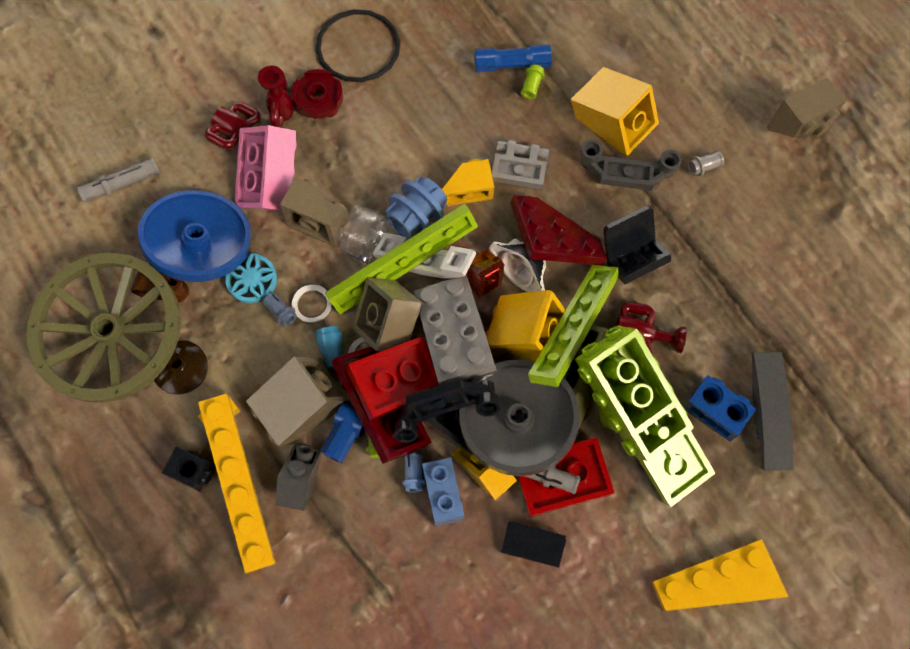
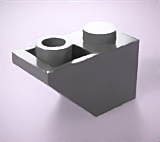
M294 444L277 477V506L305 511L313 493L322 455L321 449L305 444Z

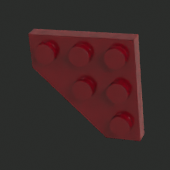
M513 196L511 206L529 259L603 266L607 257L600 239L538 197Z

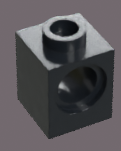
M175 447L162 474L200 492L202 487H206L211 481L214 466L205 459ZM196 464L194 475L185 477L186 468Z

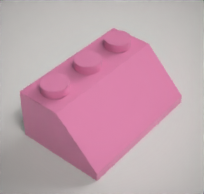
M269 125L240 128L234 202L239 208L282 211L280 203L290 187L295 173L294 153L297 146L295 130Z

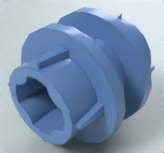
M419 176L414 182L406 180L402 184L401 189L404 196L393 193L389 197L390 207L385 211L387 213L386 219L392 228L401 236L410 239L431 225L429 220L435 223L445 216L443 210L447 206V197L435 182L429 178H421Z

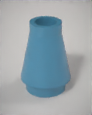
M329 326L316 330L317 337H315L326 362L327 369L334 368L331 361L335 357L342 355V332H339L338 326Z

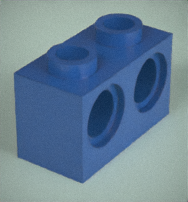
M707 375L686 402L684 409L731 442L740 434L756 408L750 405V401L743 395L734 394L727 389L723 381ZM703 393H709L713 397L714 403L706 402L703 398ZM727 409L736 412L738 416L737 421L732 420L728 416Z

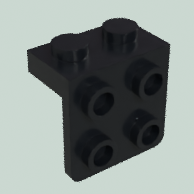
M649 205L604 227L603 234L608 267H618L619 279L625 285L671 262V253L656 240L654 211Z

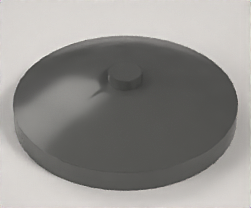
M514 359L495 364L496 371L473 379L472 383H479L483 380H489L494 383L495 394L498 395L500 402V411L496 415L490 417L480 416L476 412L475 404L460 408V427L464 441L471 453L486 467L506 475L528 476L550 469L567 455L578 433L579 406L573 389L564 377L558 387L530 383L528 373L535 363L532 360Z

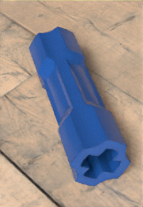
M550 44L531 45L527 48L475 49L476 72L529 67L533 64L539 65L542 68H551L552 53Z

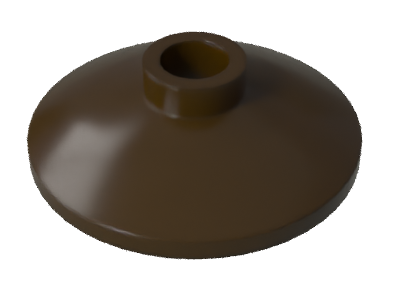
M178 341L170 361L154 381L160 389L169 394L182 395L198 388L204 381L208 371L207 357L198 345L189 341ZM176 361H181V366L174 369L173 364Z

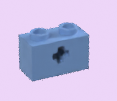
M446 458L423 463V472L435 527L464 521V512L452 459Z

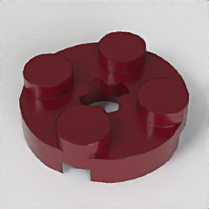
M313 69L305 72V76L300 78L299 81L298 78L295 80L291 94L294 105L301 116L320 119L333 117L338 113V108L343 102V89L339 79L337 80L333 77L331 72L323 69ZM316 90H321V94H323L318 98L311 96V94L316 93Z

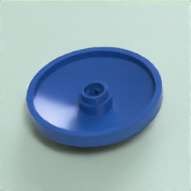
M187 190L166 195L154 202L145 211L140 220L138 239L144 258L161 274L181 281L205 282L231 273L244 261L250 249L251 229L244 212L231 200L212 192Z

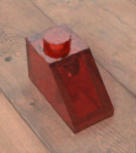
M486 249L479 253L476 251V255L466 273L471 287L479 298L501 286L505 264Z

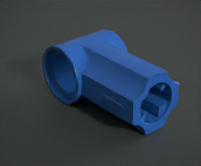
M344 402L334 418V426L320 450L322 454L343 464L356 438L360 437L365 431L356 410L347 402Z

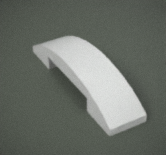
M384 233L373 255L376 258H380L408 239L405 236ZM451 246L449 251L441 250L411 269L410 272L435 278L450 279L464 277L476 252L471 249Z

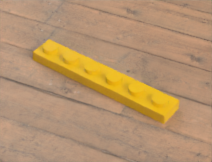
M226 393L198 402L245 574L276 564L229 395Z

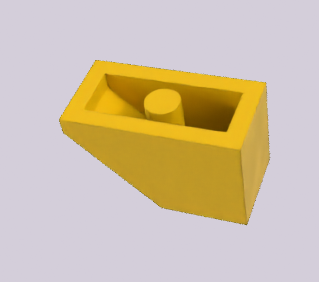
M472 159L460 165L442 188L447 197V206L493 199L494 183L489 159Z
M460 447L451 453L453 458L477 485L494 500L505 493L517 481L514 476L502 474L486 467L474 455Z

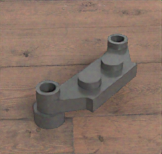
M596 140L585 141L580 152L582 166L590 169L600 179V184L651 191L656 183L665 178H670L678 170L682 162L681 155L675 150L664 151L658 162L603 156L602 145Z

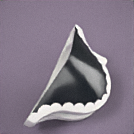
M513 239L508 244L493 242L490 245V252L502 272L513 284L527 292L545 290L543 274L546 269V261L529 259L524 242Z

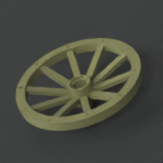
M100 253L81 258L58 271L42 288L32 306L27 324V346L31 361L47 384L71 398L93 403L123 399L150 384L170 361L180 334L181 318L179 304L168 281L155 268L139 258L121 253ZM122 267L124 271L110 313L97 269ZM137 271L149 278L155 287L121 315L133 273ZM88 273L100 314L96 315L63 290V288L77 277ZM161 295L165 308V322L126 325ZM58 296L90 320L91 325L45 322L50 306ZM113 326L112 332L106 335L107 329ZM164 331L161 344L153 358L127 339L128 334ZM43 332L92 335L49 358L46 356ZM96 345L72 385L62 379L52 368ZM120 345L147 365L138 374L123 383L121 381L118 346ZM108 348L111 387L102 389L83 388Z

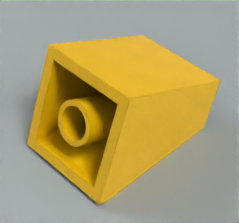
M602 67L570 99L576 119L625 156H628L659 124L652 85Z
M542 290L500 295L498 304L493 309L489 330L486 331L487 341L494 357L510 360H537L565 312V308L553 291Z

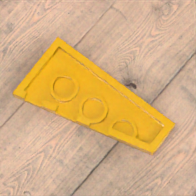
M762 539L651 582L663 611L789 597Z

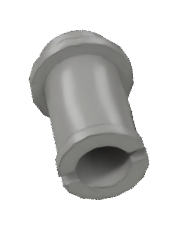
M718 150L701 157L694 156L688 162L689 171L694 176H702L706 171L722 167L724 165V157Z

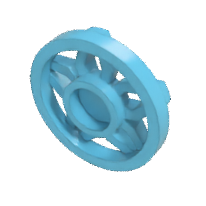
M251 253L242 262H246V269L241 265L235 269L242 271L241 275L236 274L233 270L225 277L226 286L230 294L238 301L249 304L263 301L267 295L273 293L277 285V272L271 261L264 256ZM255 260V267H250L252 261ZM260 262L265 263L269 268H261ZM263 273H270L264 277L262 276ZM232 276L238 280L233 287L231 285ZM272 279L269 288L265 291L262 283ZM240 285H243L242 289L236 291ZM259 287H260L261 295L258 294V293L255 291V290L258 289ZM250 290L255 297H243L241 295Z

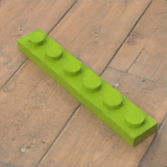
M466 204L461 205L325 292L328 300L340 315L360 303L367 277L396 280L476 229L478 225Z
M591 266L528 373L530 383L553 387L559 386L619 278L618 267Z

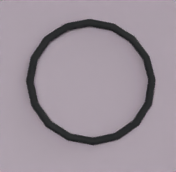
M353 9L337 14L324 24L317 36L316 52L320 64L327 71L331 72L333 76L349 82H365L379 78L392 68L399 56L400 38L396 27L385 16L371 10ZM354 14L370 15L382 20L392 30L396 41L395 52L388 65L377 73L364 77H350L334 71L325 62L321 52L322 37L329 26L340 18Z

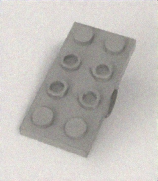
M467 274L464 277L451 278L414 290L415 297L422 302L420 317L439 385L459 378L462 381L469 380L497 370Z

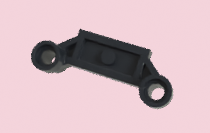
M459 378L407 395L405 405L396 411L397 422L394 424V438L403 443L412 442L418 437V422L472 404L476 405V412L480 416L490 417L496 415L500 411V402L498 395L495 394L494 383L489 380H483L479 383L464 382Z

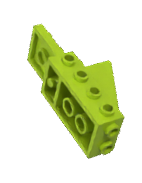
M616 326L605 333L606 337L598 343H591L582 349L581 352L583 354L575 358L580 367L577 371L582 380L590 384L594 391L592 396L597 403L602 425L620 434L623 439L621 445L625 452L631 457L635 456L638 458L665 505L672 507L713 476L715 472L691 432L694 427L687 416L686 410L679 403L671 384L664 377L657 360L652 356L645 344L642 334L636 328Z

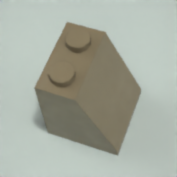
M299 356L292 357L246 400L251 407V413L254 418L263 424L267 430L268 438L277 446L294 444L336 414L344 402L351 403L346 391L332 372L327 369L326 364L321 358Z

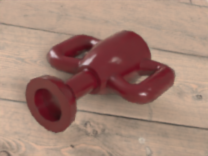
M270 65L259 71L257 76L258 82L264 89L269 90L266 95V106L270 115L271 126L283 128V122L293 116L294 107L291 97L287 93L285 73L281 68Z
M236 102L229 109L221 106L215 111L211 120V126L205 131V138L208 142L222 149H231L239 141L240 128L254 126L260 121L261 114L257 109L243 102ZM236 111H238V112H240V113H242V114H244V115H246V116H248V117H250V118L246 120V119H244L241 115H239L238 113H236ZM219 132V133H221V134H223V135H225V136H227V137H229V138H231V139H230V140L225 139V138H223V137H221V136H219V135H217V134H215V133Z
M626 302L620 307V315L616 326L636 328L644 337L645 344L651 354V343L653 341L671 343L672 348L677 353L681 354L683 352L687 335L686 327L681 326L675 329L673 333L655 330V327L652 326L655 320V311L651 306ZM628 312L646 315L647 318L643 321L638 318L629 317Z

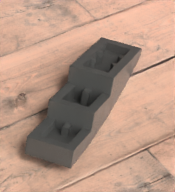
M782 352L752 353L753 407L756 408L757 439L761 440V469L764 471L794 470L791 413Z

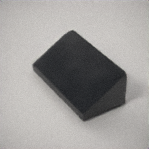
M508 522L501 553L559 568L567 536Z

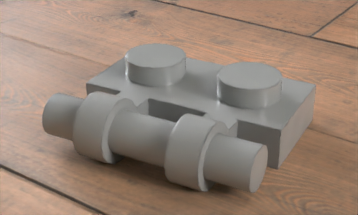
M513 140L508 142L498 141L497 151L506 152V155L495 154L492 169L493 182L542 190L547 162L539 161L537 158L548 159L549 149L539 148L537 144H532L531 146L516 144L517 141ZM514 154L529 156V159L515 157Z

